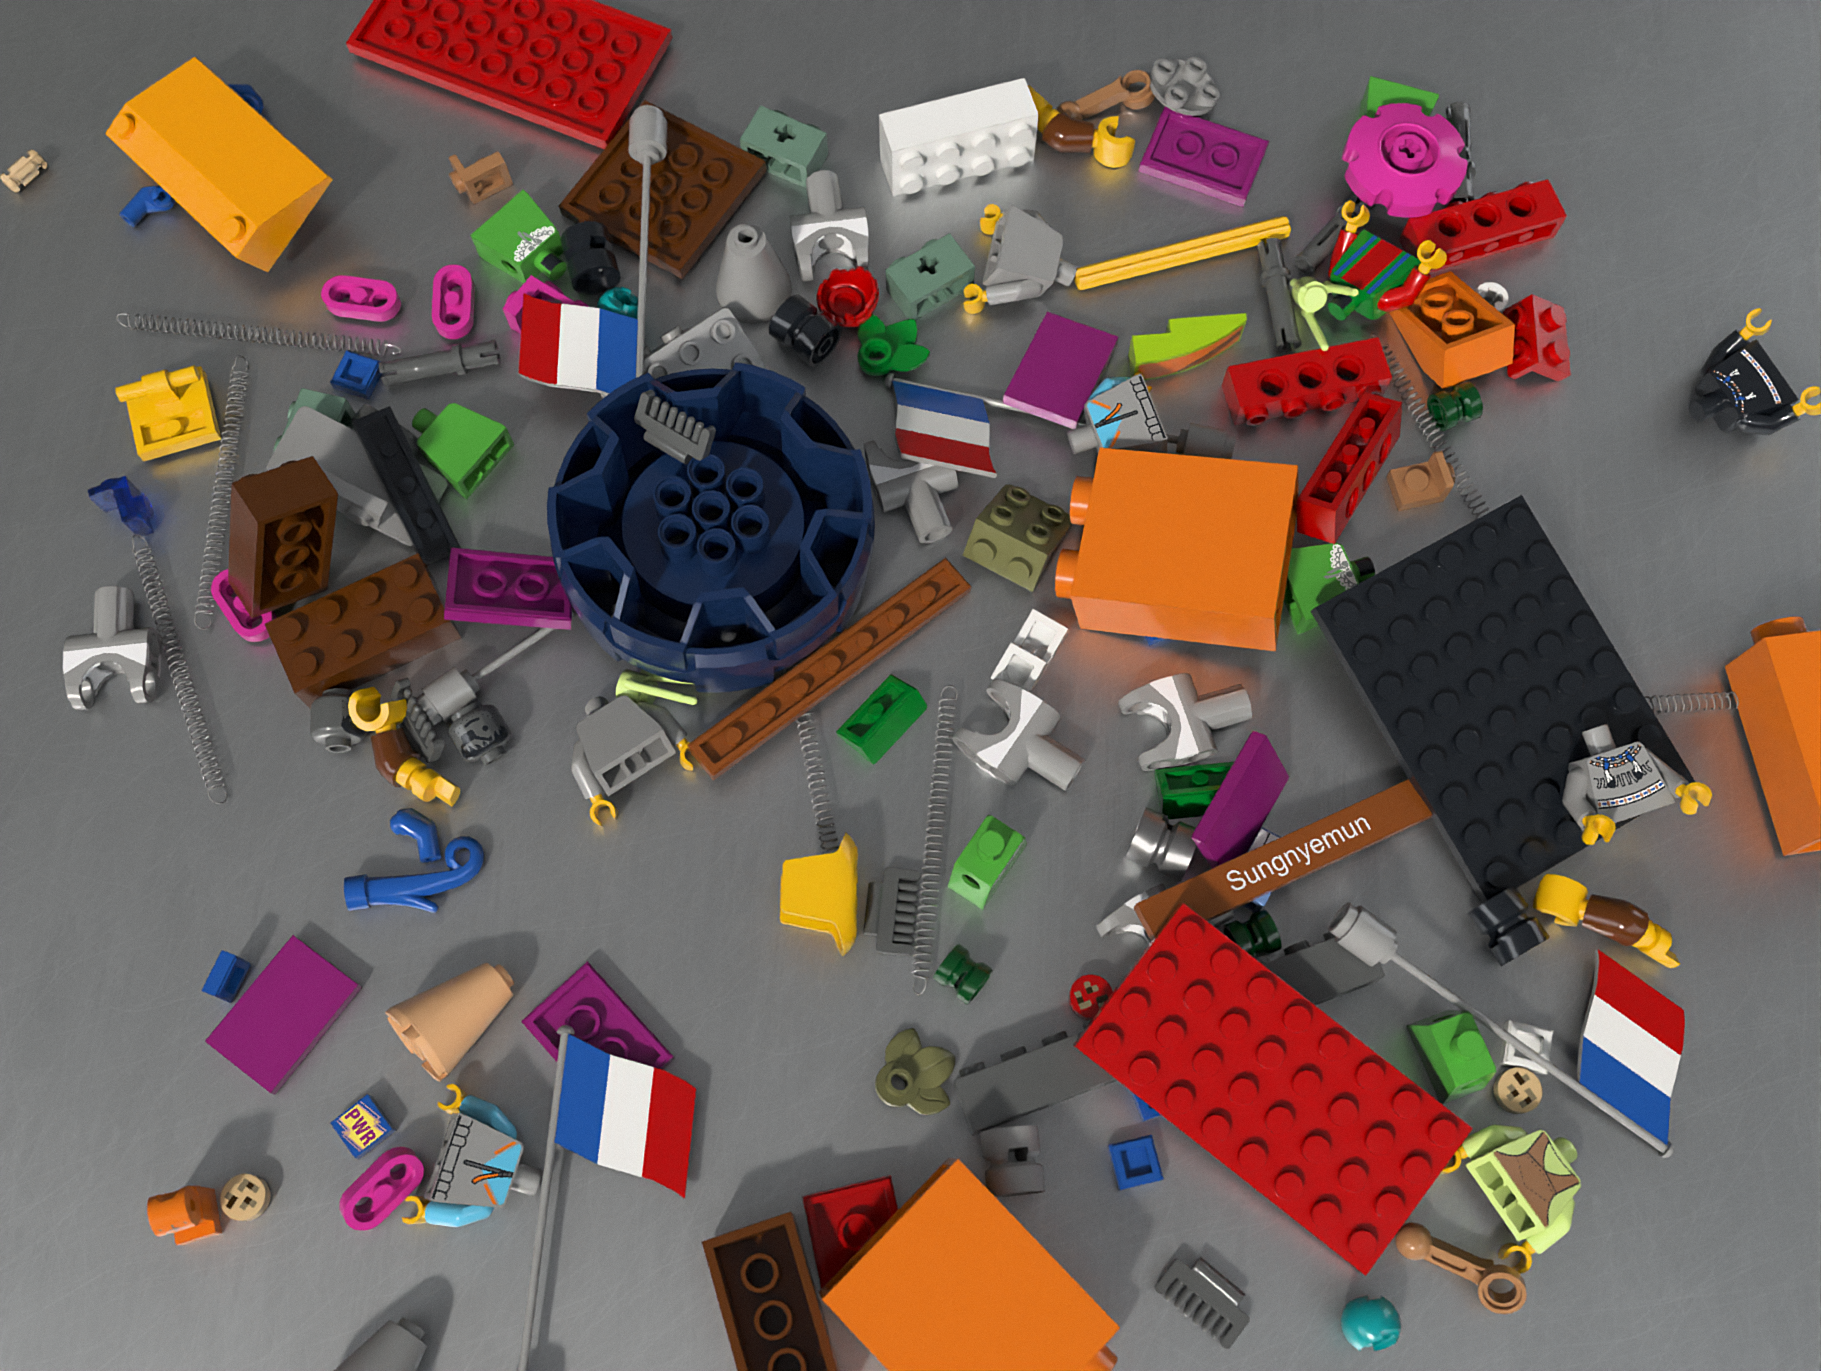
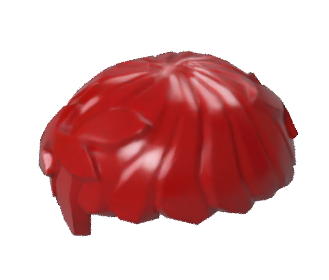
M862 266L849 270L833 269L829 278L824 279L818 288L816 296L818 309L841 327H857L865 323L875 311L879 299V286L877 279L872 277V273L865 270Z

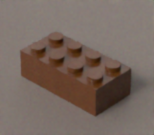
M313 456L298 461L291 460L283 463L280 467L259 474H249L231 483L228 582L251 618L328 590L338 492Z
M419 553L265 623V627L294 693L310 709L314 700L321 697L325 690L334 688L355 689L461 639L454 621L444 620V599L430 570Z
M788 1212L702 1241L737 1371H840L794 1213Z

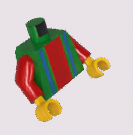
M1349 200L1342 208V216L1347 221L1345 229H1340L1332 251L1328 277L1331 283L1356 288L1359 293L1357 296L1332 293L1334 299L1328 304V310L1340 321H1344L1353 311L1360 313L1370 320H1377L1387 312L1411 306L1430 279L1429 271L1441 268L1445 264L1447 256L1445 251L1438 248L1430 258L1431 253L1436 248V244L1431 240H1426L1420 244L1417 250L1418 258L1365 229L1359 234L1356 233L1358 227L1368 222L1370 212L1365 205H1362L1359 215L1352 218L1355 203Z

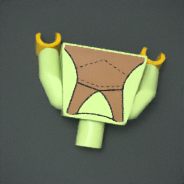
M1490 1125L1467 1136L1453 1155L1454 1164L1452 1167H1447L1441 1172L1444 1174L1452 1173L1459 1168L1462 1159L1469 1157L1472 1160L1465 1164V1166L1516 1239L1520 1241L1526 1238V1241L1521 1245L1506 1243L1498 1251V1257L1502 1260L1507 1258L1511 1252L1519 1251L1521 1256L1520 1262L1512 1267L1519 1273L1529 1270L1533 1253H1543L1570 1230L1575 1207L1573 1196L1580 1189L1581 1181L1570 1166L1577 1159V1150L1566 1138L1558 1137L1552 1141L1547 1132L1541 1129L1528 1134L1523 1128L1517 1126Z

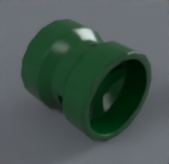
M1470 382L1454 386L1451 392L1440 391L1429 395L1427 399L1429 416H1433L1431 421L1432 423L1437 422L1434 426L1440 428L1441 432L1456 427L1459 421L1470 422L1476 420L1483 413L1480 394L1477 388Z
M1264 909L1253 913L1249 920L1245 922L1235 920L1223 926L1224 935L1254 958L1255 955L1262 952L1269 955L1282 949V942L1276 924L1271 915Z
M957 944L938 967L933 979L942 986L953 988L956 991L957 998L968 1005L993 973V969L984 962L976 963L970 958L969 951L962 945Z

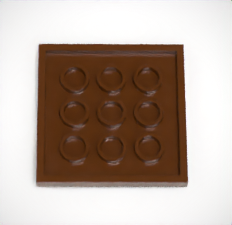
M644 100L640 106L651 105L659 108L667 120L666 156L662 161L651 165L647 261L683 279L767 171L766 163L764 160ZM629 118L558 207L561 215L576 223L584 221L603 223L608 228L611 242L640 257L643 164L634 160L628 151Z

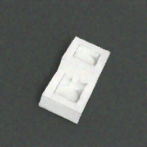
M1032 609L1015 641L1009 644L990 678L1006 681L1031 693L1067 636L1069 629Z

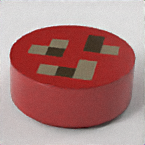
M1093 974L1084 975L1078 978L1072 985L1069 992V1004L1077 1016L1085 1020H1092L1113 991L1110 984L1104 978Z

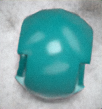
M616 287L607 290L599 298L597 308L638 319V298L631 294L632 290Z
M1367 1295L1348 1302L1343 1308L1340 1319L1342 1332L1347 1341L1359 1351L1367 1347H1373L1374 1352L1392 1346L1399 1339L1402 1328L1400 1315L1394 1305L1381 1295L1380 1299L1369 1300Z

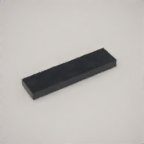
M386 407L353 420L352 425L416 553H419L426 566L450 557L451 548L461 547L391 407Z

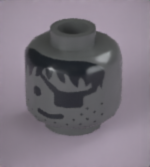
M342 688L328 689L311 704L310 733L314 741L325 745L326 751L334 753L348 752L351 750V745L360 743L367 735V731L358 728L349 715L348 703L350 696L354 693L353 690Z
M477 701L451 716L453 723L448 729V735L464 761L476 762L481 759L484 766L506 754L503 746L509 742L512 734L494 705H482L480 701Z

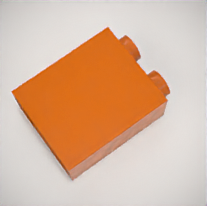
M1099 447L1094 478L1077 476L1073 483L1070 500V520L1072 524L1084 525L1080 549H1062L1060 552L1055 576L1056 596L1072 600L1080 629L1276 651L1297 520V498L1299 497L1298 465Z
M1785 617L1769 621L1754 628L1750 632L1754 646L1725 666L1731 689L1738 697L1739 704L1737 708L1783 856L1821 851V630L1808 632L1802 617Z
M947 1158L819 1291L821 1299L888 1371H1112L1118 1360V1357L1107 1347L1106 1343L1120 1327L958 1158Z

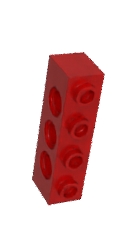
M1549 179L1535 183L1528 181L1511 190L1500 193L1496 191L1489 192L1476 200L1465 203L1457 201L1444 209L1431 212V214L1409 218L1399 238V242L1405 252L1418 258V247L1426 240H1431L1436 244V248L1431 253L1430 258L1438 248L1445 251L1447 256L1445 264L1441 268L1429 271V273H1433L1554 238L1567 215Z
M1376 337L1330 346L1327 351H1323L1320 348L1228 366L1222 382V389L1233 425L1247 423L1249 426H1256L1266 422L1268 419L1281 416L1296 418L1307 411L1317 409L1332 411L1344 404L1358 402L1364 392L1383 397L1392 380V375L1380 339ZM1339 375L1347 376L1350 380H1344ZM1300 382L1309 383L1314 388L1305 387ZM1264 389L1271 390V391H1273L1276 395L1266 394L1263 390H1264Z
M1367 392L1363 393L1297 498L1298 533L1332 544L1336 543L1400 437L1402 402Z

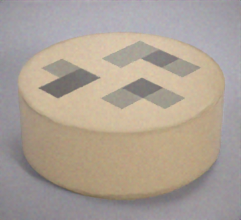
M1516 1067L1498 1075L1494 1082L1493 1093L1495 1100L1502 1109L1512 1114H1523L1532 1111L1539 1105L1542 1099V1086L1534 1073L1525 1068Z
M252 1174L236 1175L224 1185L221 1191V1208L231 1219L239 1221L254 1220L267 1209L271 1197L270 1188L266 1181L259 1176Z

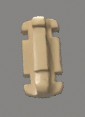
M32 149L27 151L29 154L27 158L21 156L7 169L10 173L7 175L2 173L0 175V179L5 186L15 193L21 191L18 188L21 184L24 187L27 186L40 174L38 169L42 167L45 170L47 168L44 158Z

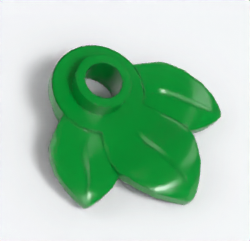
M872 314L865 323L860 325L858 330V338L862 346L857 355L858 364L861 370L869 375L880 376L891 370L911 371L921 366L930 355V351L927 348L916 345L917 325L914 319L900 321L885 327L883 321ZM875 357L882 358L881 360L877 361L872 360Z

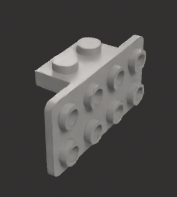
M728 308L716 311L697 325L682 330L680 325L674 327L660 337L663 344L652 351L648 346L644 347V374L649 373L654 379L671 373L694 369L715 368L732 370L736 362L766 369L765 364ZM600 393V395H601L602 398H604V397L607 396V395H604V394H601V393Z
M303 406L299 408L268 461L266 471L280 467L283 463L291 460L298 461L313 456L338 492V511L344 513L348 519L359 525L370 526L408 546H413L356 431L310 407ZM419 464L439 503L447 488V479Z

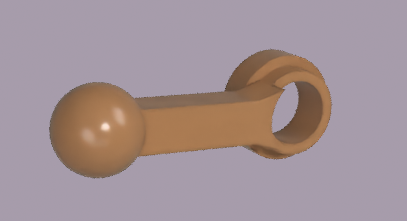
M1134 70L1127 73L1123 79L1120 76L1114 82L1076 101L1062 102L1056 109L1060 113L1066 112L1072 118L1085 120L1119 102H1122L1130 109H1142L1153 102L1155 95L1150 88L1151 80L1149 74L1142 70ZM1135 82L1146 84L1139 92L1128 91L1129 86Z
M1406 1223L1397 1232L1395 1244L1402 1256L1410 1260L1424 1259L1474 1282L1478 1287L1479 1299L1488 1310L1498 1314H1511L1518 1311L1524 1305L1527 1297L1525 1281L1515 1269L1502 1264L1494 1265L1493 1260L1477 1257L1431 1236L1426 1227L1419 1223ZM1502 1278L1511 1281L1514 1287L1509 1292L1497 1293L1491 1290L1488 1285L1493 1280Z

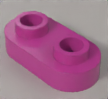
M451 264L442 267L434 276L432 321L441 336L448 339L462 338L471 331L474 324L475 284L470 272L465 267ZM454 287H461L458 291H451ZM453 320H460L455 324L449 325Z
M339 275L330 278L321 290L322 300L328 310L340 317L383 322L393 318L401 307V300L392 284L383 280ZM349 297L348 301L340 302L343 298ZM387 302L383 306L377 307L380 303Z
M228 569L220 572L212 582L211 594L233 629L243 639L250 642H260L269 638L265 623L277 618L274 610L251 618L238 596L232 597L234 590L228 582ZM262 619V623L258 627L252 628L255 620Z
M394 1147L387 1150L345 1190L340 1199L339 1209L349 1227L354 1230L365 1231L378 1226L418 1187L424 1175V1167L412 1149ZM403 1163L400 1169L390 1172L394 1166ZM363 1197H369L364 1204L356 1205Z

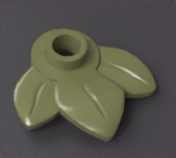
M914 1028L903 1030L889 1042L885 1049L886 1065L881 1068L875 1079V1090L878 1097L889 1106L904 1107L908 1105L922 1115H934L943 1111L951 1103L945 1090L940 1085L953 1072L955 1055L942 1047L928 1046L922 1048L920 1038ZM900 1077L905 1083V1089L898 1090L894 1088L891 1078Z

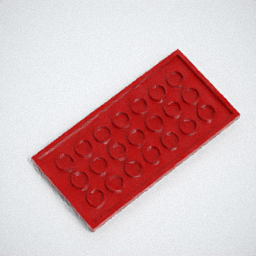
M373 0L347 40L346 45L352 54L605 149L620 131L673 38L670 28L593 0Z
M1184 903L1178 905L1073 1044L1074 1047L1365 1276L1473 1129Z

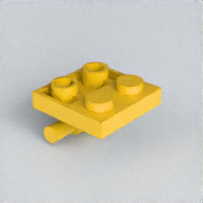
M193 365L171 372L163 369L142 375L140 381L115 387L119 401L121 403L127 402L137 454L143 461L221 440L207 374L201 366L196 367Z

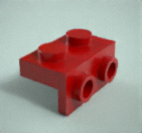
M1531 294L1504 309L1502 314L1515 324L1513 364L1507 365L1508 377L1517 379L1533 371L1559 382L1571 376L1570 349L1568 347L1566 331L1567 317L1564 307Z

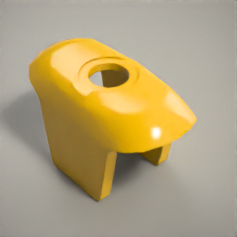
M845 832L838 850L834 853L785 860L782 866L780 889V922L786 925L830 933L834 937L837 948L842 956L850 951L857 936L858 849L854 840L847 832Z

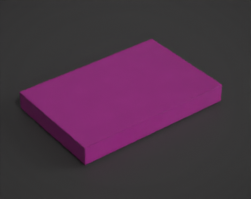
M1165 106L1140 162L1138 172L1244 207L1269 141L1196 116L1177 113Z
M1047 312L1003 395V404L1071 429H1076L1084 414V404L1095 391L1115 351L1119 337Z
M451 548L444 620L571 630L572 605L561 586L553 557Z
M1253 731L1249 735L1191 836L1212 869L1247 853L1259 829L1262 827L1290 778L1265 734Z
M292 935L205 1042L269 1093L276 1095L362 987L299 938Z
M588 961L521 1021L556 1062L558 1061L561 1034H557V1030L562 1025H569L573 1028L574 1035L572 1036L616 1057L662 1070L675 1059Z

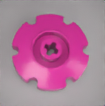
M1395 103L1378 107L1374 118L1362 116L1351 129L1342 152V160L1349 163L1344 176L1355 195L1370 207L1374 204L1384 205L1387 208V214L1395 217H1421L1431 214L1436 202L1447 205L1458 191L1468 167V161L1459 156L1465 144L1456 128L1439 114L1433 117L1424 115L1421 111L1422 107L1414 104Z

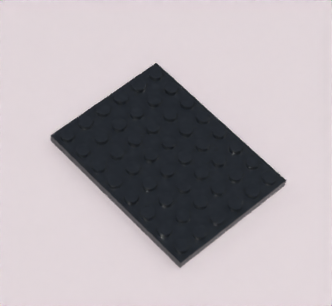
M1522 495L1311 610L1313 617L1409 781L1433 814L1431 816L1433 822L1481 904L1514 885L1516 888L1520 887L1589 846L1582 841L1583 832L1562 802L1566 777L1569 773V763L1590 757L1582 732L1608 724L1616 748L1639 741L1645 748L1689 781V784L1695 782ZM1640 815L1615 823V830ZM1599 833L1596 841L1603 838Z

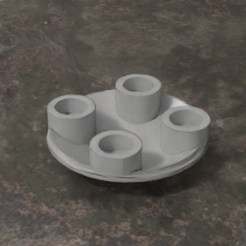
M1190 57L1187 61L1160 58L1155 61L1150 71L1151 91L1163 105L1177 113L1190 116L1206 114L1214 108L1220 96L1214 81L1206 73L1207 65L1197 57Z

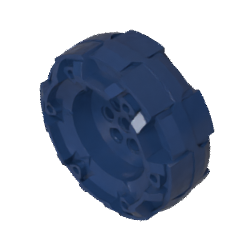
M736 362L732 370L715 368L694 369L671 373L656 379L649 373H646L618 387L586 413L588 418L587 425L577 435L567 451L555 479L554 487L548 488L547 524L553 561L561 586L580 621L605 652L617 662L624 659L628 663L654 675L674 681L693 683L697 692H732L774 682L775 672L783 670L809 655L835 631L842 632L861 599L874 548L875 516L871 483L861 450L855 449L836 421L822 407L806 397V387L774 371ZM648 390H653L655 397L661 398V404L665 401L670 404L669 411L671 407L678 408L677 418L680 412H685L687 418L684 428L689 417L695 418V425L697 422H702L704 429L710 425L714 426L716 433L708 457L701 461L692 457L690 462L685 465L645 441L644 434L646 429L634 421L641 394ZM704 476H713L716 478L715 480L709 483H703L698 481L700 478ZM742 490H751L755 492L753 495L749 497H741L737 495V493ZM674 498L682 500L676 506H667L665 504L668 500ZM709 513L721 515L720 518L711 521L703 518ZM747 527H757L760 529L754 535L742 533ZM676 536H684L688 538L685 542L681 544H672L669 542L673 537ZM715 550H722L727 553L719 559L708 557V554Z

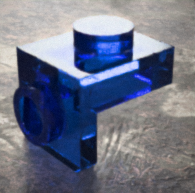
M126 476L107 479L100 485L88 489L89 498L103 512L107 513L118 509L122 522L135 535L143 537L154 533L150 517L154 516L153 507L147 496L142 494Z

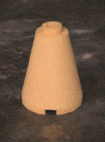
M486 962L392 1006L385 1014L389 1016L387 1019L406 1048L411 1054L415 1053L422 1061L427 1059L421 1066L435 1080L441 1082L452 1072L513 997L510 987L514 985V981L500 964L493 968Z

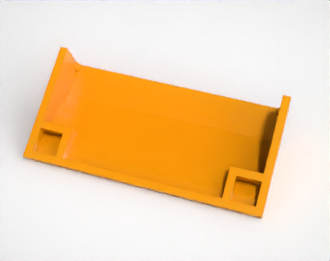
M193 57L126 102L105 133L232 255L266 272L270 271L333 180L196 57Z

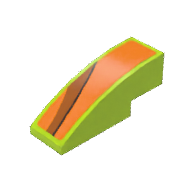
M1246 313L1169 319L1165 333L1133 335L1128 351L1131 378L1138 371L1144 374V380L1177 374L1203 364L1223 353L1241 339L1247 322Z

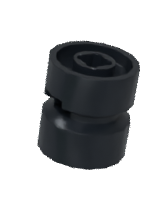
M584 221L568 227L562 233L560 240L566 262L568 263L567 267L571 283L575 291L585 295H597L605 293L619 283L621 275L615 254H613L614 249L608 228L603 223Z
M799 294L789 297L778 308L768 329L769 334L787 348L793 347L796 355L811 367L820 365L831 355L842 335L841 326L824 313L818 314L817 308Z
M1515 885L1467 913L1479 934L1489 935L1491 938L1488 947L1501 966L1550 938L1537 917L1527 916L1526 911L1529 905Z

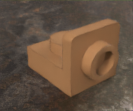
M498 151L488 157L477 160L464 168L456 154L448 157L454 170L449 173L453 185L459 194L466 192L474 205L513 185L507 165Z
M1442 451L1433 452L1428 462L1391 469L1386 476L1398 512L1444 502L1455 483L1454 469L1449 462L1446 463Z

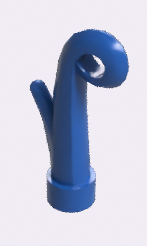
M460 836L448 843L445 850V861L450 869L449 871L384 877H368L367 874L345 877L344 895L349 911L371 908L372 905H400L432 913L437 912L439 909L438 905L422 896L444 892L470 881L479 873L483 864L484 851L482 845L476 839L469 836ZM461 849H468L470 851V859L462 866L457 862L456 854Z

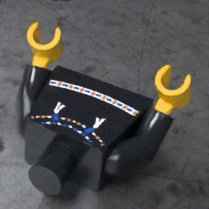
M1761 308L1754 309L1747 315L1746 326L1742 330L1735 329L1712 349L1701 369L1703 379L1695 387V393L1699 398L1689 403V412L1695 421L1702 422L1712 417L1720 430L1726 433L1740 430L1742 433L1771 435L1801 420L1800 415L1804 413L1813 416L1821 414V402L1814 406L1807 404L1811 397L1821 393V388L1817 386L1808 387L1801 394V402L1795 404L1799 400L1758 340H1754L1751 343L1748 340L1753 335L1759 336L1767 333L1771 327L1772 319L1761 328L1751 325V320L1762 312Z

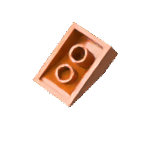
M1451 271L1430 278L1411 306L1389 312L1421 369L1442 389L1456 386L1467 380L1513 364L1515 324Z

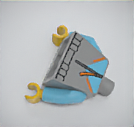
M1136 372L1132 378L1107 377L1090 395L1088 401L1084 404L1087 425L1067 432L1074 454L1095 447L1097 452H1099V447L1167 453V436L1149 394L1152 387H1146L1144 382L1145 376L1142 372Z
M448 1084L446 1086L447 1089L457 1094L456 1100L451 1105H444L441 1102L437 1104L439 1108L452 1116L425 1197L408 1196L405 1198V1201L417 1203L418 1214L415 1218L402 1217L404 1223L422 1224L427 1222L435 1225L460 1227L488 1218L495 1207L504 1208L510 1190L531 1196L536 1193L542 1169L519 1163L524 1144L516 1140V1127L497 1105L473 1095H467L465 1091L455 1084Z

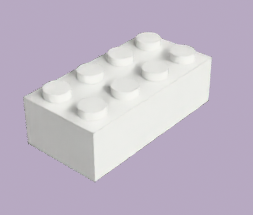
M1025 78L879 114L880 161L892 196L904 193L913 194L923 188L939 184L948 185L958 179L974 175L983 176L993 170L1009 166L1018 167L1034 160L1039 114Z

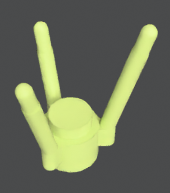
M1309 276L1302 277L1299 280L1292 279L1290 281L1292 286L1291 297L1302 308L1301 315L1307 320L1321 349L1327 351L1329 345L1314 316V311L1321 309L1325 305L1329 293L1357 296L1359 291L1356 288L1333 284L1330 281L1321 283Z
M629 669L624 670L616 686V698L628 696L635 703L643 701L653 704L657 696L690 705H696L698 702L696 697L660 688L657 682L693 683L670 680L641 669L640 673Z

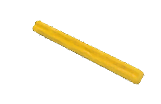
M1279 216L1078 267L1074 281L1079 290H1084L1257 246L1261 241L1267 243L1266 239L1268 238L1285 239L1290 235L1291 225L1286 216Z

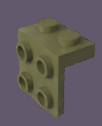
M1009 484L1004 485L976 518L962 556L1033 592L1039 585L1052 552L1073 525L1070 520V514L1066 513L1059 506L1048 504L1038 499L1024 488Z

